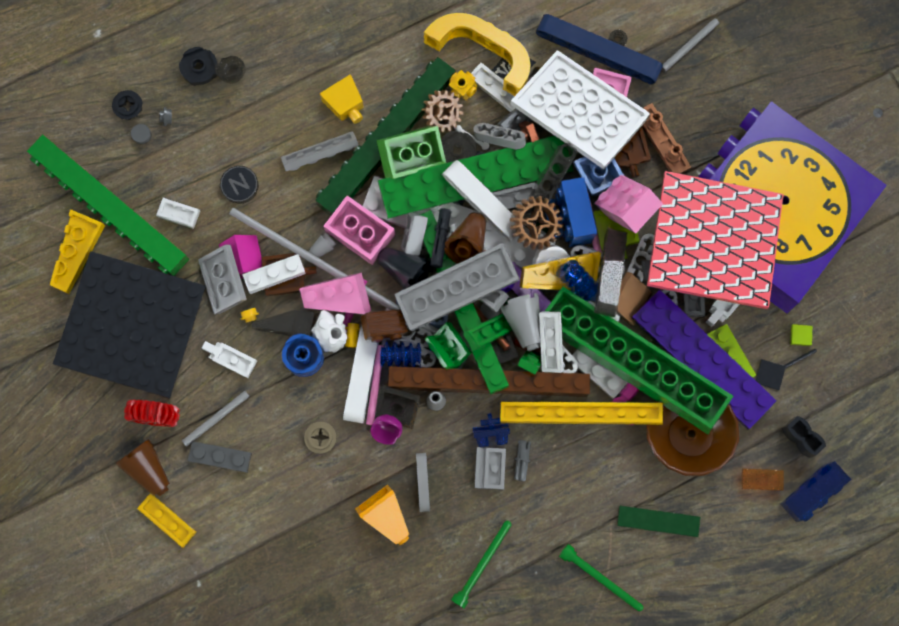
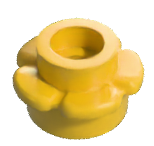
M255 307L240 312L242 316L240 319H245L246 323L256 320V315H259V312L257 313Z

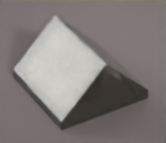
M382 385L375 419L385 414L392 415L401 422L403 427L413 429L421 403V396Z

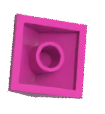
M233 235L219 244V248L224 245H231L240 279L244 278L242 274L262 267V256L257 235Z

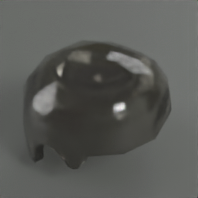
M237 56L221 58L220 64L215 65L216 75L224 83L228 84L239 82L246 72L244 62Z

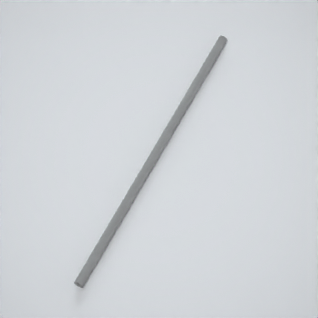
M232 208L229 214L292 252L299 254L302 258L334 277L348 276L237 209ZM365 286L368 297L390 310L400 309L399 305ZM429 323L422 326V328L430 331L432 335H435L439 330Z

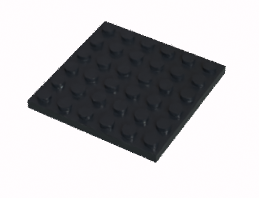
M90 251L53 365L170 399L206 286Z

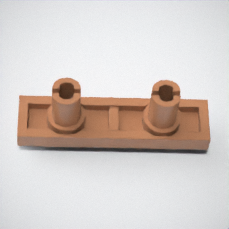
M653 103L644 107L643 109L649 112L650 116L642 127L669 172L683 174L690 170L691 166L682 153L683 148L680 144L676 143L662 120V113L656 110Z

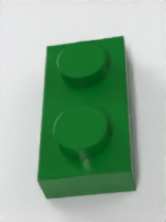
M532 350L530 352L526 351L520 359L518 366L536 374L542 365L541 355Z

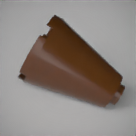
M470 213L447 238L444 251L453 262L459 264V262H463L483 252L486 218L482 214Z
M149 439L116 463L122 471L153 496L156 494L161 496L169 490L167 487L170 484Z

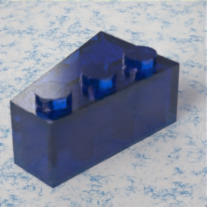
M835 461L823 464L780 504L796 522H806L814 515L813 511L826 505L828 499L832 495L839 493L843 486L852 479Z

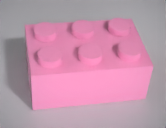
M623 175L614 179L612 185L595 202L597 207L609 219L634 233H637L663 205L650 188Z
M349 196L345 197L324 225L327 234L371 265L377 260L380 251L385 249L395 236V229Z

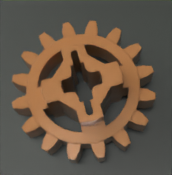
M442 90L441 92L434 91V95L429 94L430 100L424 101L427 107L422 108V111L426 112V115L422 117L428 119L426 125L438 126L439 132H444V130L450 132L451 127H457L456 121L461 122L459 115H462L463 112L459 111V108L463 105L457 103L460 98L454 97V93H448L447 90ZM444 98V99H447L448 101H444V102H443V101H440V99ZM438 121H444L445 124H440Z

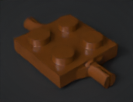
M642 126L614 157L620 168L630 169L632 178L640 176L637 165L650 162L651 160Z
M289 253L261 257L262 267L297 254ZM303 265L306 274L266 288V297L300 292V288L305 287V275L317 274L316 266L304 267Z

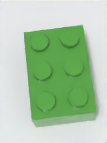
M428 126L377 140L385 178L391 177L394 179L416 173L421 169L446 163L438 126Z

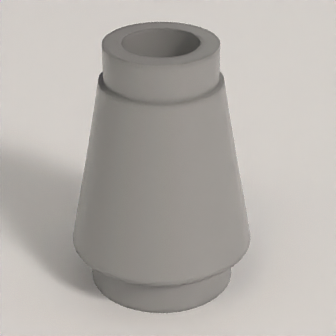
M327 233L321 234L308 252L320 258L333 250L336 242Z
M433 391L428 394L426 404L431 410H441L446 404V398L443 393ZM433 396L440 398L436 402L432 400Z

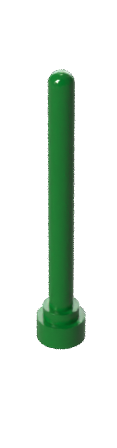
M507 520L503 523L463 589L453 595L451 601L461 608L465 609L469 603L467 601L469 599L468 595L511 528L512 523Z
M570 544L564 547L559 555L562 560L572 561L639 612L643 610L644 607L640 602L577 556L574 547Z

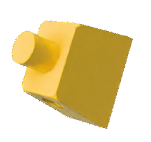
M348 75L320 93L322 102L341 121L349 117L354 124H357L363 119L359 112L364 107L363 100L351 75Z

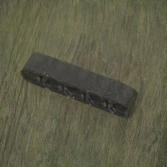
M564 143L556 148L529 197L541 196L542 201L547 198L550 202L577 154V149L571 143ZM564 147L569 149L570 154L568 157L562 154ZM554 164L560 167L558 174H555L552 170ZM545 180L550 183L549 191H545L543 188ZM534 207L529 208L525 214L531 217ZM537 220L531 221L533 225H536L538 222Z
M611 228L606 230L594 309L596 314L610 317L616 316L627 232Z

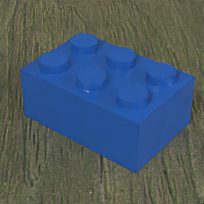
M585 178L561 181L559 188H557V194H555L556 205H561L559 217H562L560 223H564L565 231H563L564 241L568 242L569 248L576 245L591 244L597 235Z

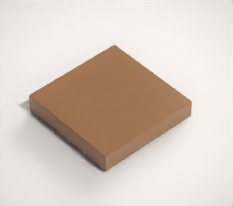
M626 272L609 307L628 324L634 326L636 322L632 317L646 304L652 292L634 274Z

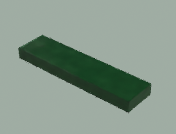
M619 506L617 526L698 537L700 517Z

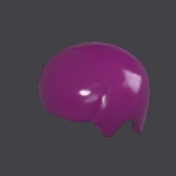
M385 414L378 416L374 420L370 433L377 442L392 445L400 438L403 426L396 417Z

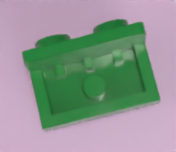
M446 322L435 335L425 338L429 349L435 353L440 364L445 369L458 368L472 353L450 322Z

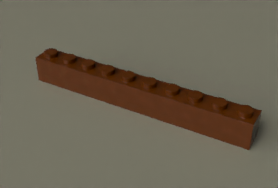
M389 366V390L490 394L480 370ZM503 371L509 387L493 393L588 397L590 394V374L537 372L533 374L525 371Z

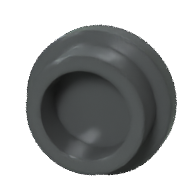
M163 107V111H159V122H163V126L172 123V110L167 109V107Z

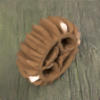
M532 196L529 197V200L523 199L522 205H516L518 211L513 210L511 212L516 217L510 218L509 221L514 222L510 229L516 230L512 236H519L517 243L524 241L523 247L527 248L530 245L531 250H535L537 246L540 250L544 246L549 247L550 241L556 242L554 235L560 236L561 233L557 229L563 226L558 224L562 217L556 216L560 210H553L555 207L554 203L548 205L549 199L546 198L542 201V197L538 196L535 200ZM534 207L531 217L523 218L525 212L529 208ZM543 211L547 214L549 221L544 219ZM537 220L539 224L543 225L535 226L530 221ZM523 225L528 227L531 237L526 234ZM542 228H549L546 235L538 239Z

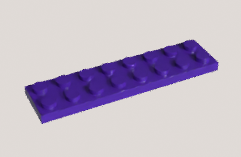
M661 290L632 317L669 355L733 395L729 405L737 420L747 430L777 401Z

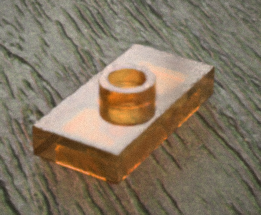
M742 469V489L784 491V470Z

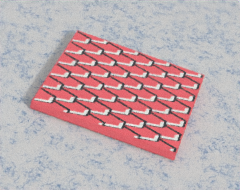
M665 171L660 197L663 205L658 210L647 286L768 309L783 194Z

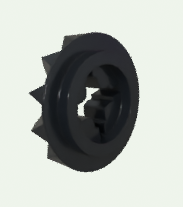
M122 91L112 101L113 112L122 120H131L134 117H138V114L142 111V99L134 91ZM127 100L133 105L130 106L129 112L123 107L126 105Z

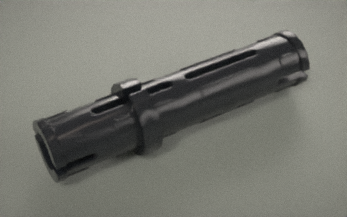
M446 208L439 209L438 222L434 229L436 234L430 266L433 268L443 267L445 242L448 233H450L449 223L452 211Z

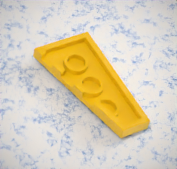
M71 209L68 215L70 216L69 223L65 226L64 241L59 249V260L55 263L50 282L52 287L67 294H70L88 260L90 251L93 250L106 226L102 222Z
M597 251L524 266L521 271L520 287L560 290L562 287H565L568 290L595 291L601 253Z

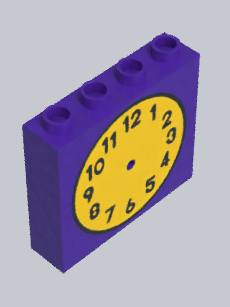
M770 102L762 113L754 107L739 125L747 133L740 141L731 135L717 153L725 159L718 169L709 163L698 178L783 194L770 302L788 314L802 300L887 185L776 104Z

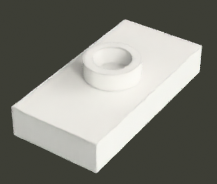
M163 198L156 216L194 229L200 210Z

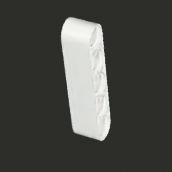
M455 160L442 173L443 177L478 213L486 218V221L502 237L511 242L515 238L512 234L516 230L510 229L514 222L509 220L510 218H515V216L461 162Z
M362 325L359 332L343 420L364 423L375 354L377 345H379V342L372 343L371 340H365Z

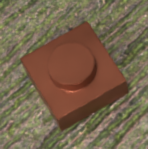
M528 121L519 123L520 131L525 134L526 142L533 143L539 140L533 123Z

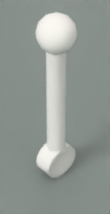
M457 125L455 128L456 132H461L482 146L483 150L489 149V143L476 140L474 136L463 130L460 125Z

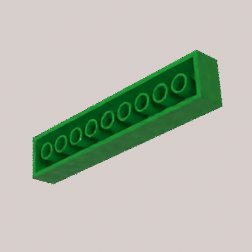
M565 287L560 289L544 311L561 312L562 340L657 402L663 403V406L708 435L733 398V395Z

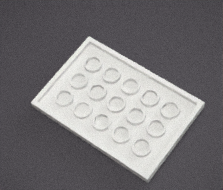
M558 50L516 94L510 104L602 169L607 167L650 116V113Z

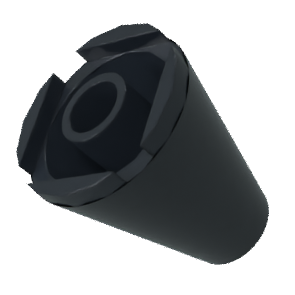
M393 248L383 249L378 255V263L403 289L427 279L429 271L433 272V267L430 266L431 261Z

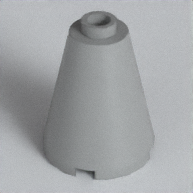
M534 293L533 298H530V295L527 294L508 300V305H502L500 309L522 348H527V351L539 348L538 344L541 341L538 294Z

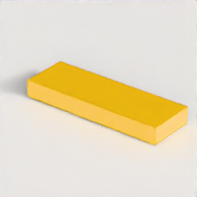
M149 494L137 508L182 548L197 533L152 494Z

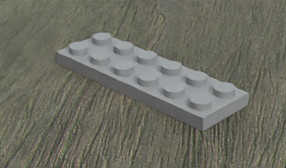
M501 243L394 295L410 331H413L519 281L520 278L505 245Z

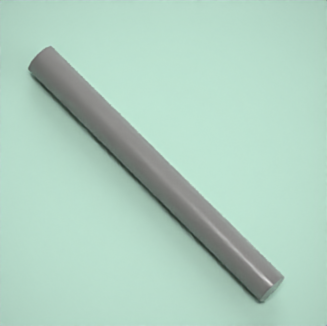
M716 18L710 21L663 64L662 71L666 72L711 32L719 24V21Z
M243 391L182 440L184 445L187 447L192 441H195L249 398L248 393Z

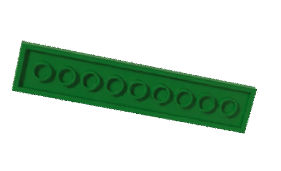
M556 136L537 140L533 143H526L521 149L505 148L458 160L491 193L573 172L567 145ZM453 162L421 169L416 173L394 179L389 177L378 180L387 219L464 200L442 175Z

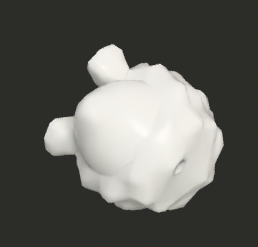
M322 310L311 330L313 338L319 342L324 352H337L346 343L347 334L345 324H343L345 317L342 314H336L334 317L328 311Z

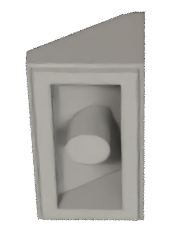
M414 212L408 213L401 250L406 254L418 256L420 255L428 218Z

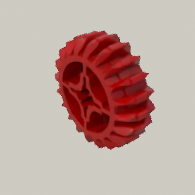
M133 399L126 403L124 418L138 424L174 427L179 420L180 409L167 403Z

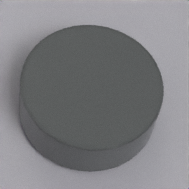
M138 124L132 128L131 137L137 144H146L151 139V131L146 125Z

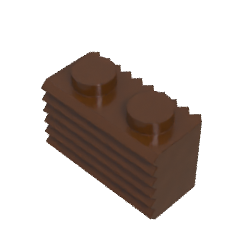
M401 309L370 312L361 316L365 340H371L372 343L381 342L383 338H390L391 341L399 340L407 333V325Z

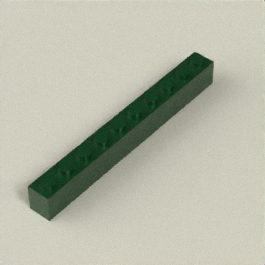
M439 57L435 61H430L423 75L420 74L416 77L411 89L408 88L404 91L399 103L392 105L388 116L380 119L376 130L368 133L364 144L356 147L352 158L346 160L341 165L340 172L337 175L334 174L329 179L328 186L325 189L322 188L317 193L315 200L317 206L332 216L346 196L353 199L382 164L377 140L409 132L426 113L422 111V108L427 107L424 101L430 100L428 95H434V91L441 92L449 86V80L456 73V70Z

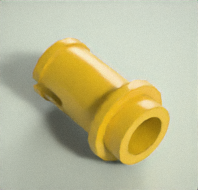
M348 323V326L345 327L347 329L345 347H357L360 324Z

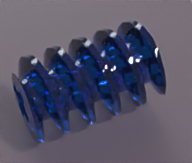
M576 260L565 262L557 270L556 276L561 278V281L566 283V286L571 288V291L583 300L589 302L597 294L599 283Z
M386 341L384 347H381L380 366L383 367L385 361H387L388 367H391L394 361L396 367H399L401 362H403L404 367H407L409 362H411L412 367H416L417 362H419L421 368L422 349L420 343H417L416 348H413L412 342H410L406 348L404 342H401L398 348L396 342H393L392 347H389L388 341Z

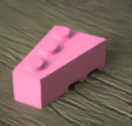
M362 273L300 288L304 308L365 314L371 311Z

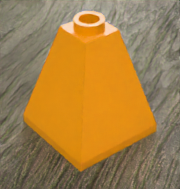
M388 484L355 508L364 521L395 544L402 545L409 539V532L395 493Z

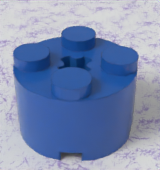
M297 334L286 341L282 351V360L288 370L294 375L308 377L318 372L323 366L324 353L315 338L305 334ZM301 352L306 354L305 359L301 358Z

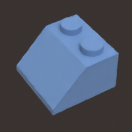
M586 157L573 162L580 176L585 178L586 186L591 196H600L612 185L614 179L623 175L615 158L605 169H602Z

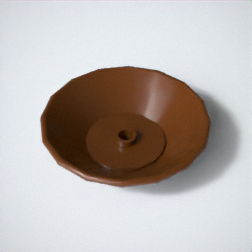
M728 405L708 435L663 406V425L647 424V441L654 456L668 469L685 476H705L720 470L734 456L739 442V422L731 406ZM688 432H693L695 436L689 437Z

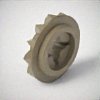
M326 422L311 424L304 435L305 444L308 449L318 454L329 452L335 446L337 439L334 428ZM320 429H322L323 436L329 437V439L322 441L321 446L318 440L312 438L319 436Z

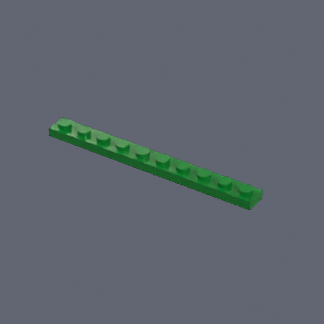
M432 210L420 214L428 218L423 243L430 259L432 258L436 234L434 229L435 225H437ZM444 253L443 267L435 268L438 274L456 264ZM473 303L454 311L463 334L482 324ZM468 343L490 395L508 388L509 383L491 343L475 351Z

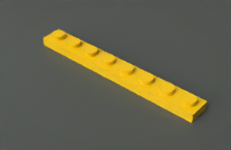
M501 402L500 422L663 425V403Z

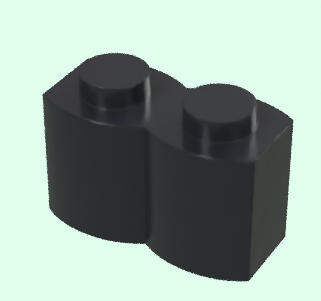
M800 416L792 418L782 428L784 435L790 441L796 443L799 451L806 457H814L826 447L824 439L818 433L812 431L809 423Z

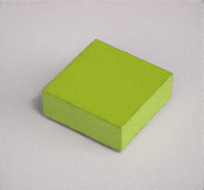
M791 325L790 345L812 346L813 326Z

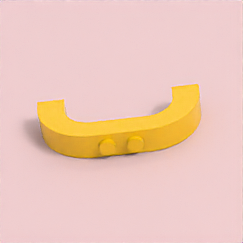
M452 13L436 19L424 31V43L439 52L449 40L457 37H466L504 58L510 64L511 70L504 78L503 90L513 96H516L528 83L530 59L526 49L509 33L501 31L492 23L471 14Z

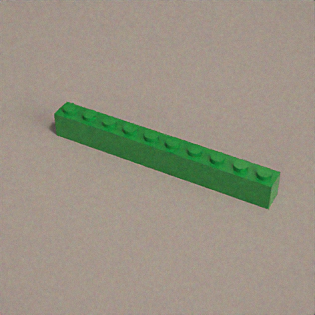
M43 134L27 150L32 156L30 160L35 165L45 167L44 172L52 179L54 177L60 180L58 184L66 191L71 189L74 192L72 194L74 198L80 203L84 200L88 204L86 206L87 209L93 214L98 212L102 216L100 219L107 226L112 224L116 227L115 232L123 239L125 236L131 240L129 244L137 251L142 249L145 252L143 256L151 263L155 260L159 264L158 269L163 273H170L172 276H175L189 261L186 254Z

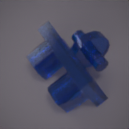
M491 413L487 414L488 419L480 420L482 427L473 428V435L476 438L478 447L489 446L488 436H496L497 445L508 444L509 425L501 424L500 418L492 419Z

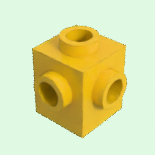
M460 70L458 73H454L449 80L450 92H453L455 97H461L466 101L477 91L478 86L474 81L476 78L468 71L464 73ZM463 81H465V85L460 86V84Z

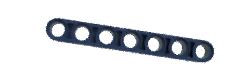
M549 14L543 15L536 30V34L543 39L648 84L656 83L663 68V65L655 59Z

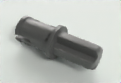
M519 440L517 458L514 459L516 461L514 479L525 481L528 463L531 461L529 460L531 442Z

